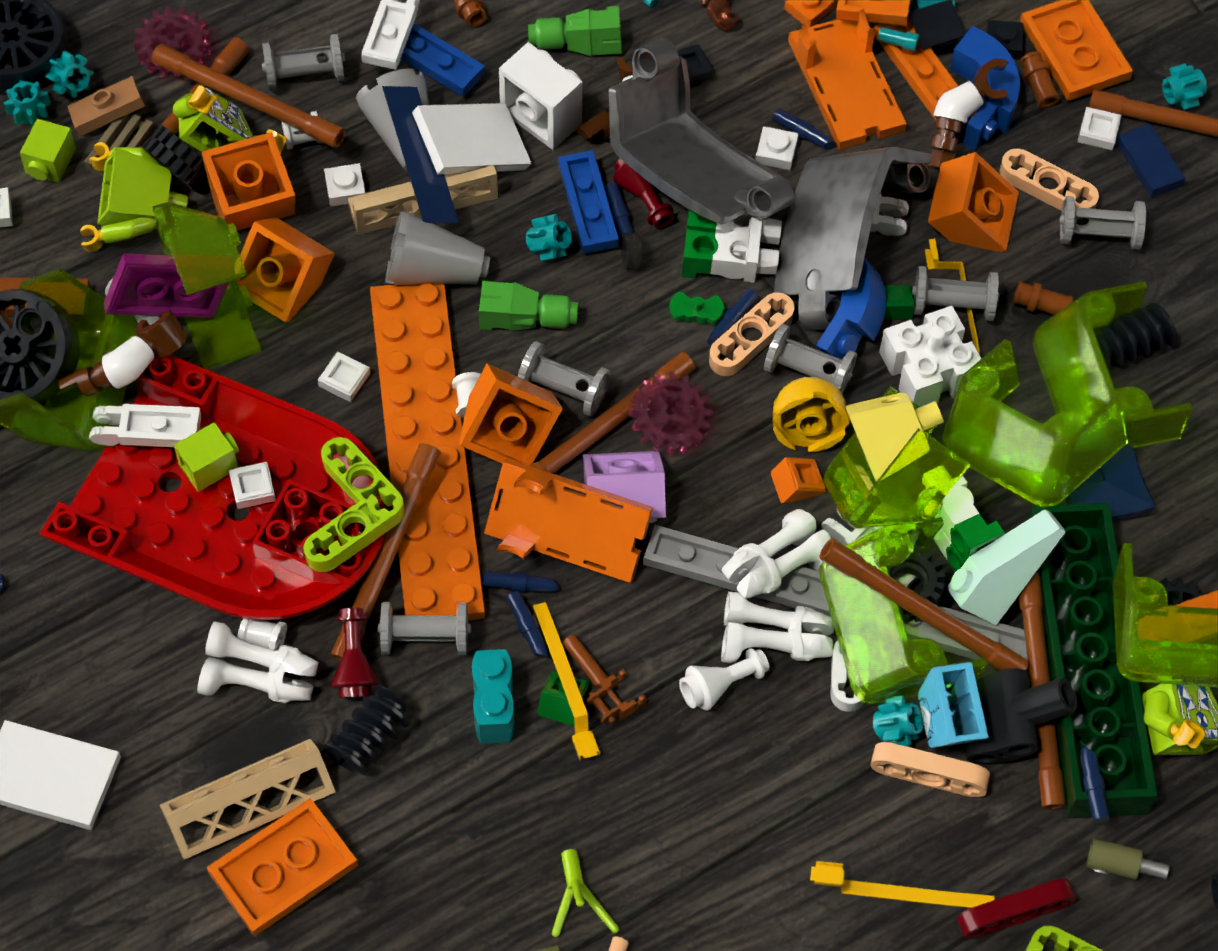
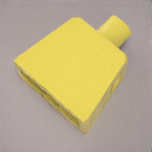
M907 393L893 394L845 406L876 482L926 453L930 448L923 431L944 423L936 401L914 409Z

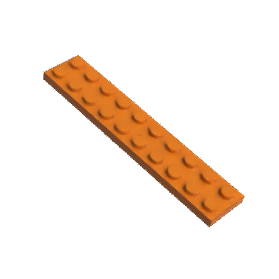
M425 283L422 285L370 287L391 484L401 493L407 478V471L419 443L432 445L441 452L398 548L405 615L456 616L459 602H467L468 621L485 619L465 448L459 444L462 430L461 416H456L455 410L459 406L457 390L452 387V381L456 375L444 284Z

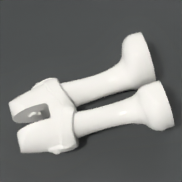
M797 509L785 515L782 520V529L774 536L759 545L749 543L735 551L733 557L722 567L721 571L730 582L742 579L737 586V591L745 599L762 593H770L779 588L781 579L801 565L809 563L814 570L823 573L834 569L819 558L823 546L831 537L824 529L815 533V518L810 513ZM790 544L798 546L775 560L771 558Z
M728 592L724 611V625L726 628L722 643L721 661L723 663H734L745 649L757 647L790 653L791 658L796 661H810L813 658L831 657L833 655V640L828 635L834 632L835 619L821 612H816L812 608L796 606L794 612L759 606L749 602L739 592ZM743 623L767 624L788 629V631L780 632L745 626Z
M213 622L207 638L206 655L219 658L234 657L268 667L269 672L244 668L209 657L205 661L200 673L198 694L211 696L222 685L239 684L269 693V699L276 702L287 703L289 701L311 700L313 685L302 680L284 677V673L316 676L318 661L302 654L296 647L281 645L279 650H273L244 642L235 637L225 623Z

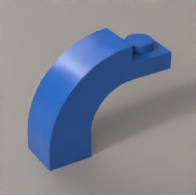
M972 25L954 49L950 71L974 83V76L984 63L993 59H1004L1009 62L1004 70L991 69L987 75V83L993 90L1005 89L1008 96L999 100L984 98L983 105L979 107L967 123L963 145L975 151L983 140L989 141L992 138L996 129L1003 133H1006L1009 129L1020 91V77L1015 61L1007 49L994 37Z
M865 257L857 289L842 291L838 311L816 344L820 351L839 359H843L848 351L855 352L862 336L874 341L884 319L886 309L884 284L877 270Z

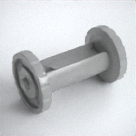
M331 34L330 46L273 53L270 43H262L265 63H262V70L267 73L269 91L276 90L277 79L334 71L337 82L344 81L342 62L345 61V56L340 50L338 34ZM327 56L329 58L328 62L325 63L317 61L318 57Z
M1065 196L1059 219L1060 243L1069 245L1073 234L1129 238L1131 249L1140 250L1146 228L1145 202L1136 201L1132 212L1077 208L1074 196ZM1080 217L1088 219L1086 225H1078L1076 222Z
M918 266L915 286L912 287L915 306L913 314L922 315L925 305L983 309L985 321L993 322L997 301H999L998 272H989L985 283L928 278L926 266Z
M781 324L769 345L764 362V370L772 373L778 364H781L811 377L828 380L843 394L848 382L852 378L857 353L848 351L843 359H839L789 339L790 326ZM825 365H834L836 371L830 375L826 374L823 371Z
M534 341L523 358L517 377L530 383H538L583 401V414L593 417L607 391L611 375L610 370L601 367L595 376L544 357V344ZM586 382L589 387L586 391H579L576 388L577 384Z
M382 602L380 623L378 624L381 654L390 655L393 641H456L458 655H467L468 634L471 633V625L468 624L467 602H459L456 616L393 615L391 602Z

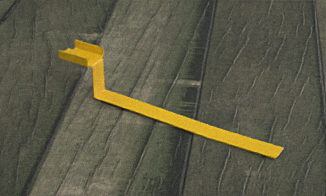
M929 239L930 249H925L928 270L958 269L961 281H966L963 262H939L936 239ZM966 308L973 344L980 355L972 309Z
M546 602L533 605L574 716L575 735L572 736V741L578 758L581 760V756L585 759L600 755L593 732L588 730V713Z
M816 861V867H811L810 881H814V884L841 887V894L967 908L993 901L995 896L844 880L843 864Z

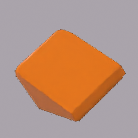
M785 457L771 471V477L781 503H792L824 495L827 492L815 459Z

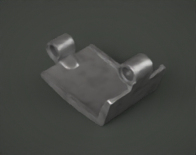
M660 38L635 50L632 59L633 77L609 89L610 143L617 156L664 194L686 208L718 224H726L745 213L759 218H767L794 203L796 194H794L793 188L787 179L734 147L691 112L687 61L678 55L675 45L670 40Z
M887 147L811 158L807 161L794 193L796 194V199L790 205L784 226L774 285V293H783L788 296L799 295V320L805 329L809 331L827 329L841 303V296L829 294V292L857 289L871 224L882 186L886 193L891 196L924 192L930 183V172L925 163L932 162V154L898 147Z

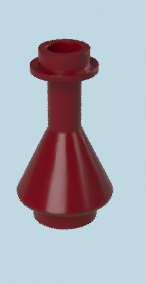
M620 158L614 167L616 171L613 177L614 182H617L621 188L643 200L650 211L647 217L649 225L655 226L657 229L668 226L674 220V208L672 205H663L654 192V186Z
M363 608L339 609L340 617H336V621L344 622L345 651L330 685L332 688L339 689V698H363L370 696L371 687L378 685L379 681L361 649L360 622L368 620V616H364Z

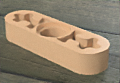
M1011 149L1003 156L1000 175L1012 186L1061 211L1065 196H1074V200H1078L1081 196L1085 197L1087 200L1082 201V203L1075 201V206L1077 208L1096 209L1099 193L1087 181L1023 149ZM1017 164L1023 166V168H1018L1017 171L1013 170L1011 167H1015ZM1033 171H1035L1034 178L1032 180L1029 178V176H1032ZM1042 178H1052L1057 181L1059 186L1055 189H1046L1041 186L1039 180ZM1065 187L1069 188V191L1067 190L1066 195L1063 196Z
M778 292L771 293L763 298L712 344L709 356L711 369L721 376H732L739 372L772 342L781 324L791 325L795 309L793 300L788 295ZM771 308L775 311L779 310L780 308L784 309L783 315L781 313H775L770 318L768 325L766 321L770 317ZM746 328H756L762 333V337L756 341H749L741 333ZM734 350L733 361L729 358L723 361L720 360V353L727 356Z
M889 742L877 743L871 760V768L880 774L968 797L985 796L990 778V772L980 765Z

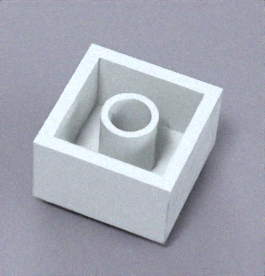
M528 42L499 68L500 103H506L514 122L549 148L554 150L582 124V81L574 71L566 70L556 63L549 53L537 49Z

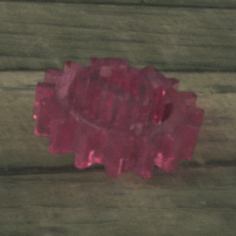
M167 6L165 14L161 15L154 10L152 11L153 19L142 18V28H135L134 30L136 39L133 40L139 63L141 65L147 64V69L150 73L158 68L161 77L164 78L169 70L152 62V54L157 45L162 43L203 65L205 64L203 55L208 56L211 54L210 44H212V39L206 20H199L196 11L186 15L184 7H180L177 13H173L170 6ZM174 73L176 78L180 77V75Z
M670 371L665 380L657 373L653 376L651 383L644 380L639 387L640 392L636 391L631 399V402L635 405L631 407L629 416L638 418L631 428L633 431L642 430L644 434L640 442L644 443L649 439L654 442L653 451L655 452L662 445L666 446L668 455H672L677 446L683 454L687 453L691 444L696 447L703 439L702 435H706L711 427L706 421H709L712 417L713 410L704 408L710 401V397H700L698 392L702 385L699 383L693 387L689 386L688 375H685L681 381H677L674 372ZM690 406L693 410L694 416L690 413ZM648 410L652 413V421L649 418ZM670 411L674 412L671 416L667 414Z

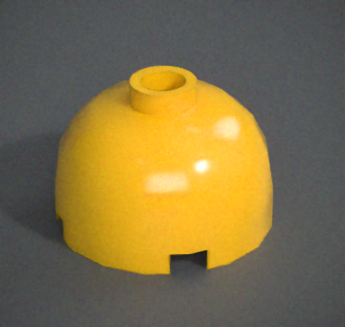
M819 377L799 378L784 386L775 399L773 406V431L778 441L793 450H796L795 445L808 447V452L822 451L840 442L846 435L845 428L849 425L850 420L845 408L847 404L842 392L828 380Z

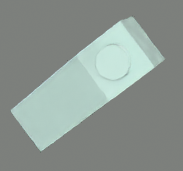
M1044 509L971 555L964 565L954 573L947 589L960 608L997 625L1066 531L1053 514Z

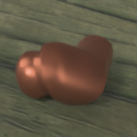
M710 0L707 6V14L715 26L724 31L733 29L739 17L737 12L732 14V8L727 7L730 0Z

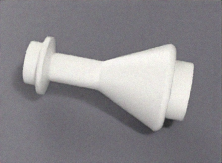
M750 648L746 650L745 660L726 668L689 666L686 669L685 677L679 681L684 700L691 708L699 706L705 711L710 710L732 682L750 674H753L757 679L763 678L765 672L769 671L766 655L760 649L754 650Z

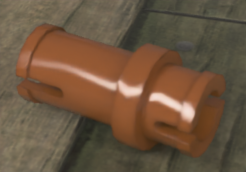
M453 0L456 4V13L461 19L465 20L469 27L471 24L472 27H477L486 20L487 14L483 9L482 0Z
M1038 51L1024 55L1020 59L1021 67L1024 69L1022 76L1025 83L1030 84L1038 107L1048 108L1055 105L1060 99L1049 76L1051 69L1048 63L1043 62L1042 55Z
M1019 280L1012 304L1026 306V311L1034 312L1036 309L1067 319L1073 296L1041 288L1042 284L1037 282L1030 285Z

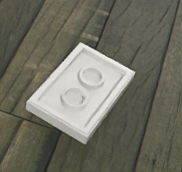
M506 103L419 105L412 112L437 174L465 173L494 165L496 172L522 171L532 164Z
M4 720L0 730V805L92 830L121 756L118 751Z

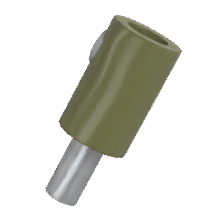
M1096 838L1092 839L1086 868L1134 880L1137 879L1138 873L1166 879L1169 871V865L1143 859V850Z

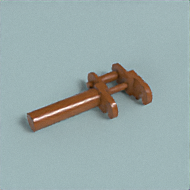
M575 634L568 636L563 641V646L595 687L599 689L595 693L593 691L589 693L590 697L586 700V704L588 706L594 704L603 715L601 719L603 725L609 722L611 724L616 721L615 718L618 716L623 720L645 705L648 699L644 694L638 698L637 702L633 699L627 703L626 701L621 702L612 691V688L620 684L627 677L628 674L624 669L618 672L619 675L617 677L614 674L608 677ZM607 695L616 704V707L612 710H609L601 700Z

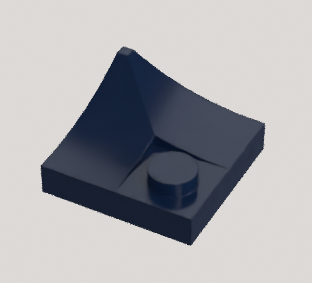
M1133 445L1060 451L1056 456L1066 505L1109 503L1112 522L1144 515L1154 510L1155 505L1143 481Z

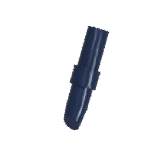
M778 108L773 115L772 120L794 133H798V137L804 141L808 140L826 150L832 149L837 145L825 133L814 128L813 124L804 119L800 120L781 108Z
M611 182L605 186V191L611 207L613 221L617 226L622 242L624 237L625 246L630 247L634 241V232L630 222L631 216L627 205L624 203L619 184Z
M747 289L735 305L724 313L722 320L717 324L707 340L709 345L712 346L719 337L738 322L757 302L759 295L754 290Z
M484 571L483 586L512 589L514 592L520 591L523 593L525 591H558L557 584L551 578L529 576L527 573L520 572L511 574Z
M515 591L509 594L506 599L517 620V626L522 636L526 638L533 654L538 657L549 658L548 649L539 631L540 626L535 616L531 615L521 592Z
M1082 747L1083 784L1085 794L1089 798L1092 819L1096 824L1106 823L1110 818L1104 793L1106 791L1104 777L1100 773L1097 755L1093 751Z

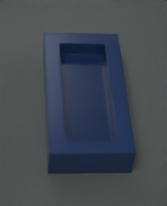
M1151 124L1118 135L1117 146L1151 198L1183 186L1184 175Z

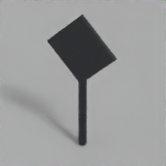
M945 0L909 11L908 18L911 19L915 33L920 35L919 43L922 51L962 39L965 36L952 0Z

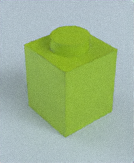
M41 119L36 120L20 151L26 174L38 180L47 179L60 183L76 151L71 128Z
M215 422L174 444L178 464L198 492L230 475V469L238 468L235 454L239 453V448L229 432L223 434Z

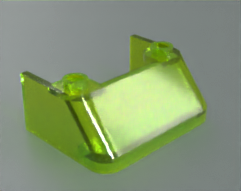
M170 202L152 206L163 255L172 256L187 295L229 282L214 318L183 317L203 368L208 370L261 352L248 317L247 307L252 306L246 285L239 286L236 280L247 276L236 248V246L241 245L234 223L227 224L223 217Z
M61 268L21 282L19 289L39 292L53 298L72 317L80 340V354L75 372L88 366L94 368L95 363L102 361L103 355L115 350L131 337L137 336L135 333L137 322L132 316L106 314L103 305L105 298ZM54 333V335L50 338L51 340H54L55 333ZM127 385L118 389L114 386L109 389L102 387L101 392L90 397H86L78 386L68 391L61 390L53 397L47 399L45 407L23 393L0 400V425L30 442L88 451L96 450L106 445H97L89 439L92 427H115V425L97 423L92 418L93 411H95V407L103 405L121 406Z
M1145 281L1087 292L1036 329L1033 349L1066 444L1070 450L1133 445V448L1178 440L1182 437L1193 410L1191 403L1153 409L1148 395L1143 390L1136 387L1115 389L1093 328L1109 324L1113 318L1118 319L1120 315L1124 313L1131 314L1133 310L1140 308L1147 290Z
M1004 339L962 376L942 434L946 453L952 458L1033 504L1041 507L1054 506L1062 502L1128 443L1121 400L1114 395L1089 418L1075 412H1061L1051 417L1044 424L1033 420L1001 402L1020 385L1011 341Z
M890 386L882 397L900 392ZM911 401L914 409L920 407L916 403ZM936 426L924 431L918 428L876 482L857 435L854 432L827 468L823 482L843 520L857 529L922 523L925 520L931 521L938 515L943 506V499L970 464L930 436V433Z
M942 517L885 526L845 546L861 555L866 562L889 575L887 567L902 564L908 558L914 546L927 547L944 525ZM824 561L821 563L819 568L820 580L851 688L855 696L869 704L886 702L887 698L904 696V698L918 696V692L933 667L948 665L942 647L930 638L909 640L897 604L857 579L846 576ZM985 658L954 663L972 662L975 678L987 666Z
M1123 543L1113 579L1118 670L1127 679L1137 682L1218 687V609L1168 605L1166 589L1160 582L1148 577L1133 576L1132 544Z

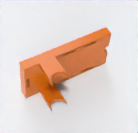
M865 9L860 10L858 21L837 19L807 27V24L802 25V29L789 32L788 42L830 133L837 143L838 150L866 143V137L876 134L878 139L903 133L907 125L872 52L875 31L874 28L869 26Z
M507 458L502 464L484 534L503 540L498 545L497 551L516 554L522 560L534 550L630 583L634 579L642 551L634 548L636 540H643L646 536L654 507ZM566 487H567V488H570V489H573V490H576V491H579V492H582V493H585L586 495L581 494V493H578V492H575V491H572V490H569V489H566ZM602 500H606V501H609V502H612V503L621 505V506H623V507H620V506H617V505H614V504H611V503H608V502H605V501H602Z

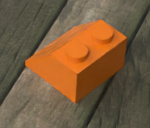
M272 132L201 152L214 205L225 234L252 227L254 221L276 217L281 219L295 214V193Z
M976 152L943 162L939 170L928 223L950 242L1000 253L1004 252L1008 246L1019 191Z
M277 217L254 221L227 287L286 323L296 315L322 285L335 253Z
M487 363L469 395L459 444L502 464L508 458L530 466L533 464L563 408L553 392Z

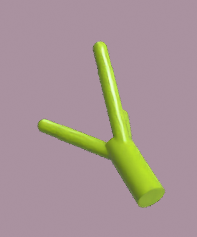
M568 849L563 851L561 856L567 888L556 917L552 935L554 937L560 935L573 895L578 907L584 905L585 898L613 933H617L619 931L617 924L583 883L577 850Z

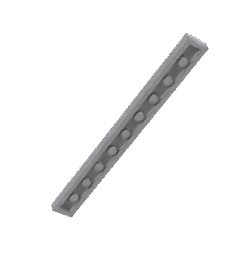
M654 526L643 558V565L738 592L737 586L742 580L730 582L721 571L722 567L733 557L734 552L739 548L662 526ZM799 566L781 579V585L777 590L754 596L792 608H796V606L812 608L816 612L831 616L837 621L987 663L984 658L923 620L915 622L914 617L910 616L908 623H901L902 615L898 614L895 621L888 618L890 611L887 609L882 614L878 610L879 602L874 603L872 600L873 591L862 583ZM938 605V607L995 642H1000L1027 659L1023 629L999 622L997 625H994L978 616Z

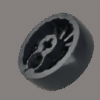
M0 0V94L7 95L6 90L12 89L20 81L33 84L39 82L40 88H43L52 82L46 78V74L50 73L52 66L50 59L57 60L62 57L63 51L68 52V38L63 20L57 10L47 0ZM32 51L44 55L41 58H38ZM27 62L30 63V65L20 68L21 65ZM6 64L14 66L13 69H4Z
M10 289L0 292V323L5 329L3 333H0V372L9 366L2 385H0V400L5 403L19 405L35 404L47 400L61 391L59 380L74 373L80 354V340L77 327L67 310L45 294L25 289ZM12 305L14 307V323L11 322L5 313V309ZM34 316H40L42 320L41 329L37 333L30 326V321ZM55 333L54 340H49ZM56 347L55 358L43 353V349ZM39 359L50 363L51 368L48 373L40 364ZM31 368L39 379L34 387ZM20 372L21 390L13 392L14 384Z

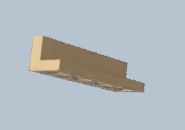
M494 165L465 173L444 174L455 210L498 198L497 172ZM411 182L347 198L348 207L358 235L395 226L401 211L409 212L422 218Z
M308 739L160 804V807L172 831L179 851L185 860L277 819L309 798L315 802L336 791L319 749L311 739ZM316 767L323 785L308 792L295 788L300 774ZM290 779L288 785L281 783L283 781ZM275 787L285 791L277 806L269 809L257 804L262 791ZM292 794L297 795V797L290 799ZM252 796L250 802L244 800L245 798ZM235 803L247 808L239 823L231 826L219 821L224 808ZM254 811L260 812L259 814L252 816ZM214 812L212 818L206 817L207 815ZM195 820L207 824L208 828L203 839L187 845L180 827ZM215 828L221 829V831L214 833Z

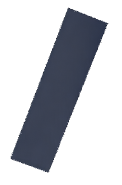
M382 86L423 222L459 223L444 174H437L412 114L417 106L422 105L418 88Z

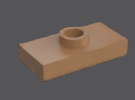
M133 76L105 89H100L94 94L67 107L79 136H83L143 108L145 104Z

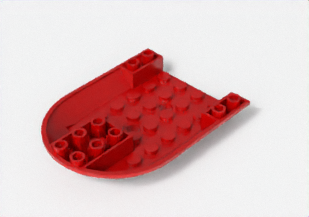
M175 356L154 357L152 362L136 379L139 394L133 404L200 407L202 415L200 430L215 422L223 434L229 432L239 448V453L235 454L238 468L267 462L276 501L246 507L250 513L245 519L240 521L232 520L229 518V514L233 509L237 508L230 475L198 492L179 466L174 447L120 445L118 443L114 446H106L71 505L58 502L39 533L43 538L227 615L255 620L290 618L319 609L336 600L352 588L374 562L385 537V534H383L329 572H317L309 567L304 554L306 539L356 504L326 472L321 458L323 445L333 438H347L357 446L379 471L380 469L369 450L358 438L347 429L323 416ZM337 453L333 456V459L339 458L345 464L346 470L350 467L346 455L341 457ZM366 475L359 476L353 481L352 485L358 489H365L373 483V478ZM176 479L181 482L180 487L173 492H165L160 489L166 480ZM378 495L376 498L380 510L383 508L388 510V506L380 500V495ZM351 523L345 528L344 533L352 537L358 536L364 532L366 527L361 523ZM334 536V541H339L338 536ZM321 548L316 550V554L321 553L324 556L330 553L329 550L324 551Z

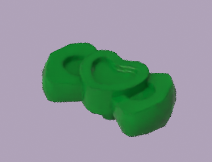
M679 291L672 297L669 303L670 315L676 322L684 320L687 323H709L715 326L722 320V316L725 313L724 303L718 295L712 296L707 300L699 296L690 299L683 292Z

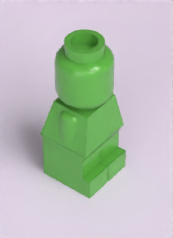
M608 6L607 10L598 11L586 9L567 15L566 22H563L560 17L539 18L535 24H528L529 43L537 45L539 50L562 49L567 43L568 50L588 56L622 54L619 6Z
M482 281L479 329L492 330L493 328H502L517 331L536 328L537 321L540 322L542 327L565 329L569 324L577 325L579 302H571L568 296L545 294L539 299V292L515 282Z

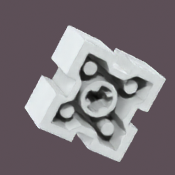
M953 306L926 314L923 325L916 327L912 320L886 328L883 331L879 353L891 376L901 374L898 389L900 393H907L914 409L934 401L938 403L940 394L948 391L950 396L954 398L979 389L985 365L972 341L966 344L962 343L965 328Z

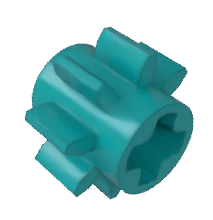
M63 51L62 57L57 60L50 59L52 66L50 73L46 74V78L56 82L52 90L60 95L66 91L67 95L73 98L77 97V92L84 89L89 90L88 83L94 71L83 67L87 59L79 54L74 57L67 51Z
M1186 64L1169 68L1171 76L1166 77L1162 82L1163 94L1167 102L1171 105L1176 104L1177 108L1182 107L1184 110L1200 105L1198 97L1203 96L1207 92V83L1200 69L1194 70L1192 65L1186 66Z
M20 81L12 89L6 90L9 100L4 102L7 115H13L15 124L23 123L33 126L37 119L48 117L46 106L51 104L48 92H41L39 82L33 84Z
M557 214L532 219L533 227L526 234V243L529 250L534 254H540V261L566 256L564 249L569 247L572 240L569 226L563 221H558Z
M904 696L887 698L886 704L878 705L879 710L875 712L873 717L876 735L883 742L891 741V743L911 746V740L919 738L918 734L922 732L924 726L920 708L913 702L905 703Z

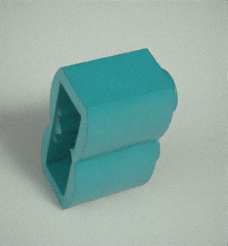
M505 649L476 651L472 662L473 710L476 736L481 744L509 743L514 733L513 681L510 656Z

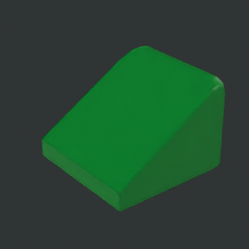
M884 286L886 309L883 320L912 319L915 306L910 286Z
M552 670L541 692L537 713L541 717L574 726V716L558 672ZM574 677L584 702L590 682Z

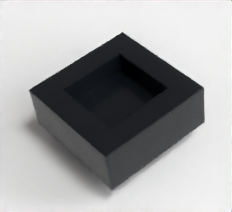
M988 20L986 33L999 41L1013 59H1021L1023 52V23Z
M699 44L678 50V55L687 61L690 86L713 79V69Z

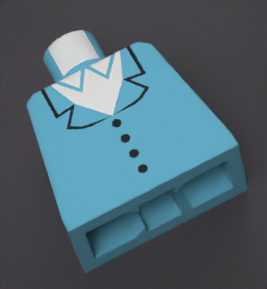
M972 662L933 667L918 692L929 747L935 748L987 739L988 733Z

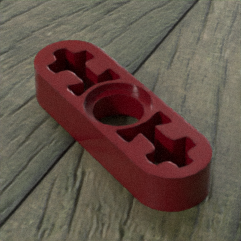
M1061 878L972 907L961 913L957 917V921L965 939H976L1062 910L1073 904L1077 898L1069 880Z

